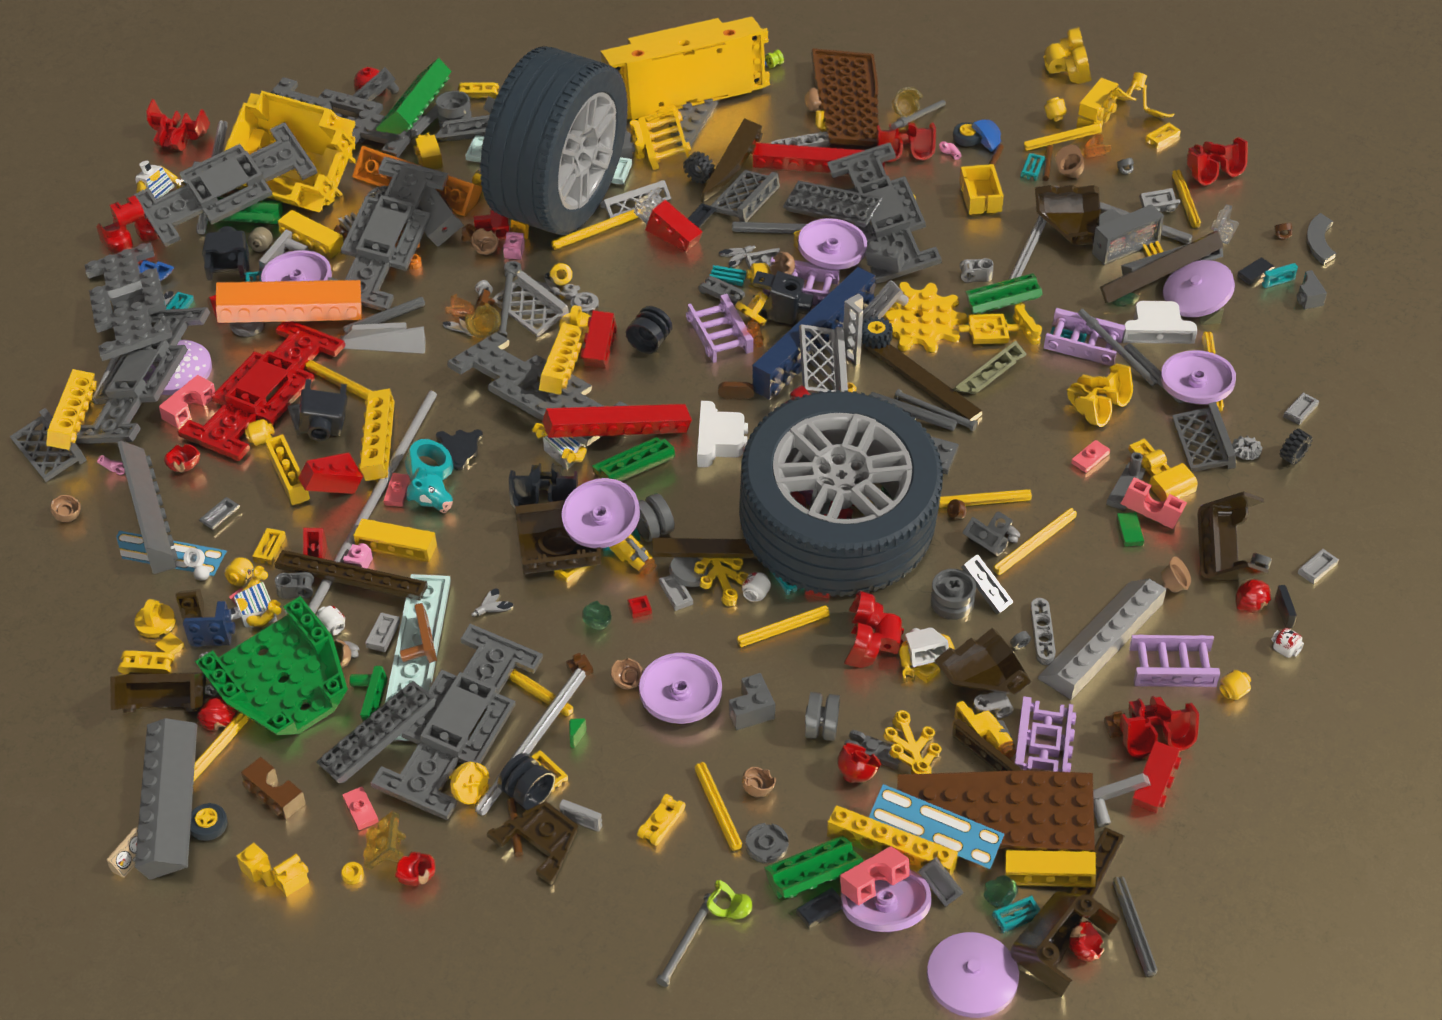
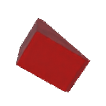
M304 527L303 554L325 559L327 542L324 528Z

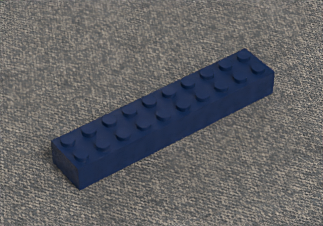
M857 267L753 364L752 384L754 392L771 400L796 375L800 374L802 367L799 326L802 324L829 329L843 327L846 300L859 293L863 297L864 310L875 298V275ZM805 331V335L812 340L814 336L811 332ZM829 334L820 335L827 343L829 342ZM817 339L812 342L819 350L823 347ZM808 345L806 351L812 357L815 352Z

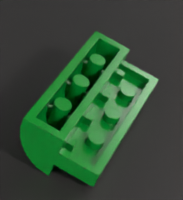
M217 197V200L219 201L226 197ZM261 200L220 221L278 224V220L282 217L283 202Z
M1034 273L965 291L972 314H982L990 310L1001 309L1005 306L1034 300L1043 295Z
M656 437L592 465L593 472L600 479L609 478L623 482L674 459L675 449L666 439L660 440Z
M842 835L764 868L778 898H791L804 890L814 889L823 882L837 879L841 874L862 863L863 858L853 850L852 843Z

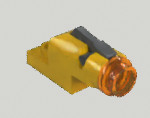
M631 534L620 543L609 547L622 562L627 560L633 568L645 576L657 567L652 555Z
M964 701L956 704V719L962 720L1007 758L1010 759L1015 755L1016 749L1013 738L1003 720H996L989 711L975 715L972 708L968 707Z

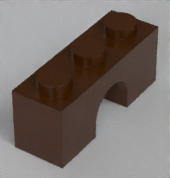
M259 757L241 772L242 784L249 792L253 791L259 801L263 804L267 803L277 816L281 815L287 820L306 804L303 792L291 781L288 780L281 786L272 787L278 781L275 768L262 757Z

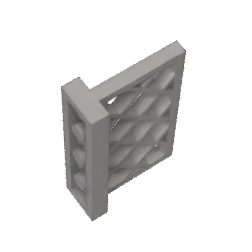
M520 271L516 274L518 279L512 283L508 315L536 337H539L564 315L569 313L568 307L530 276ZM519 286L522 288V291L513 292V289ZM504 290L492 298L495 300L494 304L501 309L503 302L499 300L503 298ZM521 296V301H512V297ZM524 296H532L533 300L524 301ZM532 305V310H523V306ZM535 305H544V309H535ZM511 306H520V310L512 311ZM547 313L556 314L553 318H546ZM534 314H543V318L534 319ZM522 315H531V319L523 320ZM543 323L538 330L533 328L534 324Z
M801 324L799 326L803 386L809 393L827 392L829 389L823 384L828 381L833 386L832 392L848 390L844 327L829 329ZM805 331L811 332L814 338L810 340L805 335ZM821 334H829L828 343L820 336ZM815 339L823 345L820 350L812 343ZM808 345L815 352L812 357L806 351ZM824 348L830 352L831 357L829 359L821 352ZM816 355L824 361L821 366L813 359ZM808 362L816 368L813 373L807 368ZM825 364H827L832 371L830 375H828L827 372L822 368ZM818 371L826 378L822 382L814 375ZM810 378L818 385L816 388L808 387V380Z

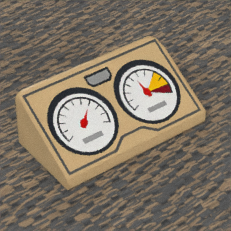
M135 827L107 858L111 871L121 877H125L135 866L138 828Z

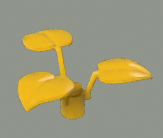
M1134 72L1131 85L1126 93L1118 86L1109 92L1118 97L1117 99L1136 101L1135 98L1130 96L1133 89L1140 91L1143 88L1144 112L1158 118L1174 116V114L1167 115L1146 106L1147 85H1145L1147 75Z

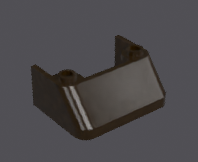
M1243 491L1200 506L1197 513L1200 573L1204 578L1210 580H1247L1268 574V569L1244 560H1238L1237 526L1246 522L1249 514L1248 507L1264 503L1263 498Z
M203 672L110 677L111 710L123 709V713H134L136 708L185 707V711H198V707L203 705L207 677Z
M1067 892L1054 893L1011 947L1010 953L1012 958L1061 997L1066 992L1072 979L1054 966L1060 954L1058 948L1049 941L1072 911L1081 917H1085L1108 936L1120 920L1118 916L1089 895Z

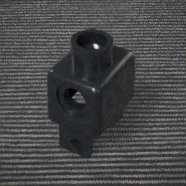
M225 226L220 228L218 232L206 234L202 255L207 281L213 280V273L239 271L240 278H246V271L249 270L250 264L249 249L244 231H237L233 227Z
M757 271L753 281L754 287L770 290V296L759 312L766 314V320L794 324L798 313L807 315L810 312L814 295L803 292L804 279L781 271H777L776 275Z
M306 379L305 389L301 390L299 430L307 432L308 436L315 441H325L330 436H339L342 432L346 415L347 384H341L340 393L311 390L312 380Z

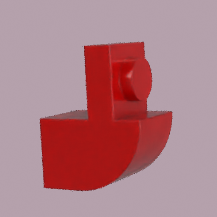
M490 210L489 215L473 216L474 226L477 230L483 228L485 231H493L498 240L506 239V233L509 232L507 217L497 214L493 210Z

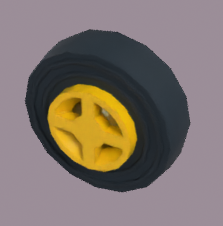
M963 122L954 127L953 139L957 144L974 146L981 141L982 136L972 128L973 123Z
M213 803L202 804L192 811L190 832L195 838L204 841L213 840L221 836L228 825L227 815L219 805Z

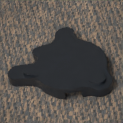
M477 429L469 433L457 430L453 436L444 431L436 433V439L449 451L455 470H463L473 456L476 458L478 454L477 443L483 437L481 430Z

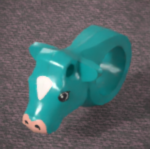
M430 439L417 440L411 445L405 458V467L410 478L406 500H415L421 506L434 507L440 512L446 513L452 506L453 497L446 491L442 480L451 475L453 471L452 457L449 451L436 441ZM419 457H429L435 460L439 466L427 465Z

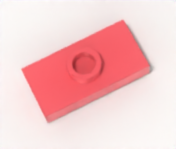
M1095 440L1072 458L1071 464L1087 473L1110 454V449Z
M392 473L384 498V505L403 507L410 483L408 474Z
M363 786L342 794L358 830L379 822Z

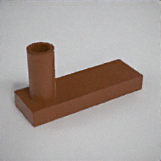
M423 603L415 605L423 644L400 650V655L403 662L427 656L429 663L437 661L428 614Z

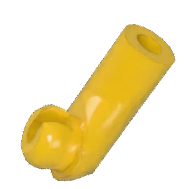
M816 111L815 124L821 132H827L824 122V111Z

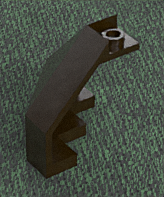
M1074 185L1035 187L1036 212L1071 244L1078 246L1094 243L1095 228L1098 226L1099 215L1101 214L1099 187L1095 185L1076 187Z
M993 628L977 640L970 638L956 650L948 648L934 660L949 681L957 687L1016 695L1031 683L1015 653L998 631Z

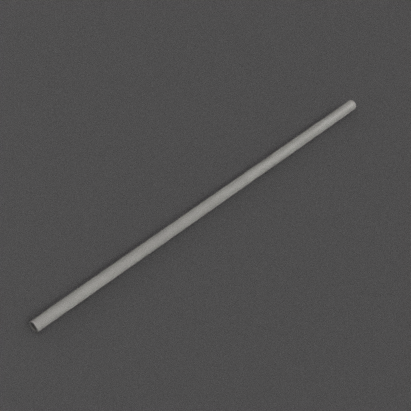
M428 392L389 461L388 478L379 479L334 561L344 563V556H347L352 544L355 543L353 535L361 519L368 520L389 483L392 473L395 472L436 399V392ZM322 580L308 605L314 614L333 581Z

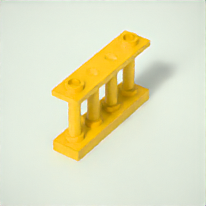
M675 106L672 107L674 115L650 123L646 122L644 116L638 118L653 170L659 169L658 162L660 159L685 152L688 158L690 156L689 152L692 151L689 142L685 141L680 123L683 121L681 113L676 111ZM673 122L677 123L676 126H672L654 133L650 132L654 128ZM679 131V136L657 143L653 142L657 138ZM682 141V146L660 153L656 152L658 151L657 149Z

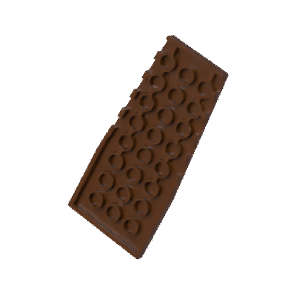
M812 48L814 81L818 90L819 101H821V110L824 111V122L829 142L843 145L877 147L876 134L877 125L879 124L877 110L878 80L874 54Z
M1022 770L898 775L897 790L1004 833L1000 848L1021 851L1095 852L1093 773Z

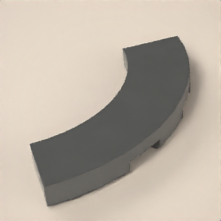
M1319 213L1309 224L1306 241L1311 248V253L1324 265L1336 257V252L1328 246L1325 240V232L1333 225V221Z

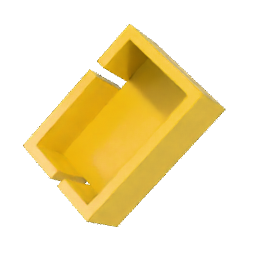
M1100 78L1080 102L1078 112L1080 116L1077 119L1076 129L1100 123L1102 126L1104 122L1108 121L1111 113L1116 111L1117 104L1115 103L1118 98L1109 92L1114 90L1119 84Z
M994 164L961 167L959 183L968 214H982L984 211L987 213L1002 212L1004 196Z

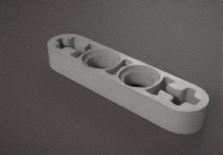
M819 132L774 140L770 144L828 147L831 143L829 142L827 132Z
M1036 598L1032 601L1030 609L1036 659L1042 665H1050L1055 659L1056 653L1050 607L1047 600ZM1038 606L1041 607L1042 613H1039V607H1038ZM1044 621L1047 625L1040 626L1036 622ZM1045 636L1049 641L1042 642L1039 640V637ZM1044 649H1047L1048 657H1046L1045 654H1043Z

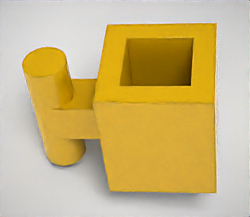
M252 843L236 856L241 871L254 883L263 878L267 886L274 885L268 855L255 843Z
M297 854L289 857L271 870L274 882L286 897L309 883L307 877L309 870Z

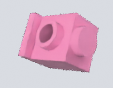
M506 233L503 247L504 258L522 259L525 247L524 233Z
M363 543L359 545L352 544L347 556L343 558L344 563L368 568L373 559L371 548Z

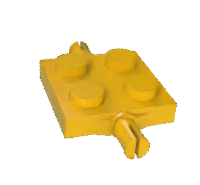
M969 314V325H958L959 333L969 332L971 334L973 344L1009 343L1008 331H1019V324H1008L1004 314Z

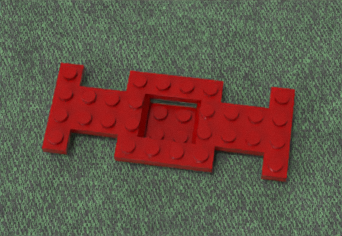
M283 321L276 328V333L287 339L274 352L267 351L263 355L254 351L211 396L213 402L223 406L205 425L188 420L178 430L179 437L240 461L250 450L249 444L239 440L245 433L248 424L264 419L268 424L271 423L273 425L288 409V406L292 405L301 395V390L305 389L306 379L312 380L311 383L315 380L314 374L304 371L306 363L309 360H313L320 351L336 357L345 347V341L294 321ZM283 380L285 384L267 402L266 397Z

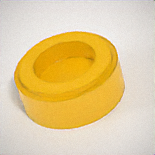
M357 862L345 864L341 870L343 881L349 885L361 882L364 877L361 864Z

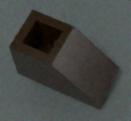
M200 589L184 590L176 593V600L182 620L185 618H203L204 601Z

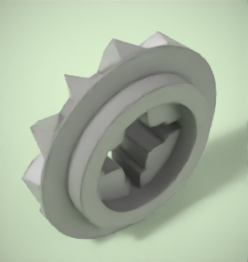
M578 293L571 299V308L573 305L581 306L582 312L587 314L589 311L593 312L595 308H598V297L592 293Z
M1248 435L1245 438L1239 436L1232 443L1236 456L1246 460L1258 458L1263 448L1260 441H1256L1255 437L1251 439Z

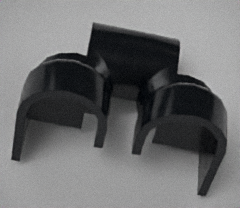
M539 463V465H532L529 476H516L514 470H510L509 474L510 502L514 509L515 506L538 504L539 490H548V502L566 500L570 493L578 486L577 471H574V476H562V465H554V463H552L551 472L542 471L541 463Z

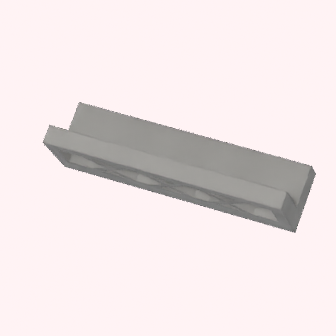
M663 180L605 199L600 204L602 209L606 208L610 219L638 207L644 209L659 204L664 200L668 201L671 199L666 182ZM663 190L666 197L661 199L655 196L656 192ZM641 196H650L649 203L640 201ZM626 201H635L634 208L630 209L625 206ZM618 205L621 208L619 213L613 214L610 207Z
M859 293L846 300L844 305L845 355L855 365L860 364L863 323V297Z

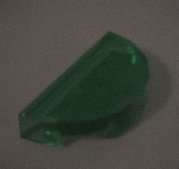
M1128 293L1111 303L1126 307V304H1136L1139 301L1140 295Z

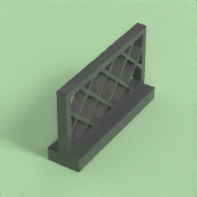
M745 170L718 197L711 207L716 208L715 212L739 217V222H747L780 187L778 173L771 172L770 175H764Z
M1216 402L1209 403V408L1172 415L1191 472L1227 465L1228 469L1236 468V454ZM1202 415L1207 416L1204 422L1197 419V417ZM1185 419L1189 422L1186 425H1183L1179 423L1178 420ZM1193 423L1200 425L1198 430H1195L1190 426ZM1204 428L1212 430L1209 435L1201 431ZM1186 431L1194 434L1191 439L1183 436ZM1199 436L1205 440L1203 443H1199L1195 439ZM1211 441L1216 443L1217 445L1214 448H1211L1207 446V443ZM1190 445L1198 447L1196 452L1188 449ZM1202 450L1210 452V454L1207 457L1199 453ZM1215 454L1222 457V460L1215 461L1211 458ZM1197 458L1202 460L1203 463L1194 465L1193 461Z
M44 408L39 411L41 414L39 418L11 435L10 438L47 482L77 461L81 465L87 460L75 443L71 444L69 450L60 448L59 451H52L53 447L48 446L47 451H40L41 446H46L47 441H43V439L47 435L53 418L48 410ZM43 424L42 430H35V427ZM23 435H27L26 441L17 440ZM40 435L38 441H31L32 436ZM29 446H36L34 451H27ZM37 456H45L43 462H36ZM57 456L55 462H48L49 457ZM62 456H70L65 462H60ZM46 467H53L50 472L44 474Z

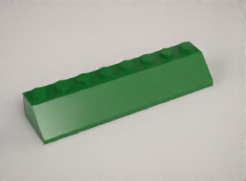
M439 57L415 78L376 127L377 131L401 134L404 130L408 132L414 126L413 124L419 119L418 117L424 113L429 103L434 100V97L440 92L439 90L450 79L448 76L452 71Z

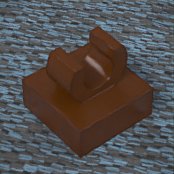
M486 289L482 291L476 300L474 312L480 314L484 309L486 312L491 313L494 309L495 300L489 298L490 291Z
M577 653L572 656L573 659L566 661L571 675L577 668L583 670L586 676L593 674V667L585 654Z
M1122 711L1113 712L1112 715L1105 716L1104 718L1110 738L1123 736L1120 730V714L1125 713H1122Z

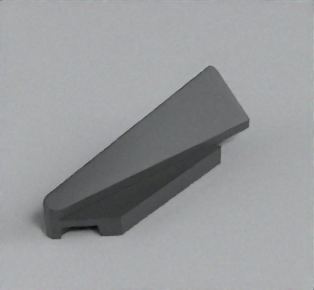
M489 115L445 121L442 124V128L435 135L437 142L474 139L475 135L484 136Z

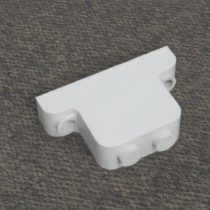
M1139 301L1136 304L1134 320H1129L1125 323L1123 343L1195 344L1197 326L1192 321H1183L1181 319L1179 305L1176 302Z
M701 401L697 452L698 467L711 466L715 457H740L743 454V448L747 444V436H744V434H748V423H744V415L742 413L718 412L713 402Z

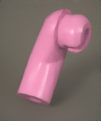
M945 141L939 144L941 152L951 154L955 160L961 158V153L954 144Z
M103 455L98 458V464L118 475L125 473L123 462L110 460Z

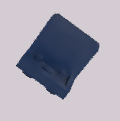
M217 601L215 617L183 619L182 624L190 646H222L231 644L232 634H235V622L231 621L232 613L231 609L227 608L226 601Z

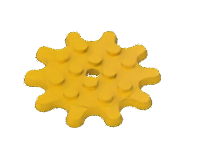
M907 282L899 284L898 287L909 298V301L904 306L895 302L884 314L883 318L884 321L889 320V323L892 324V337L898 339L897 348L900 351L905 352L912 345L921 344L927 352L934 353L938 350V340L945 339L950 342H958L960 340L959 332L953 329V326L967 324L968 317L965 313L953 310L954 307L959 305L958 296L949 295L941 297L937 295L938 289L934 283L927 284L922 290L911 288Z

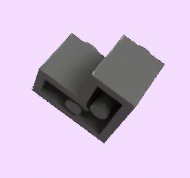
M758 673L741 678L742 696L729 700V716L735 729L740 730L775 719V702L762 674Z

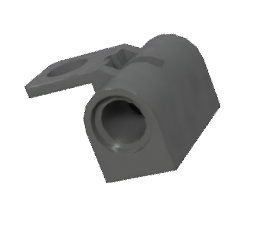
M996 512L988 526L972 517L962 533L999 556L1007 547L1008 539L1004 535L1013 521L1001 512ZM1000 518L1006 522L1002 529H998L995 526L996 521Z

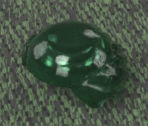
M599 601L591 602L582 611V618L585 624L595 630L605 629L612 620L610 608L607 605H601Z
M1002 875L995 880L986 882L983 895L987 902L995 908L1007 907L1014 901L1018 893V887L1013 879Z

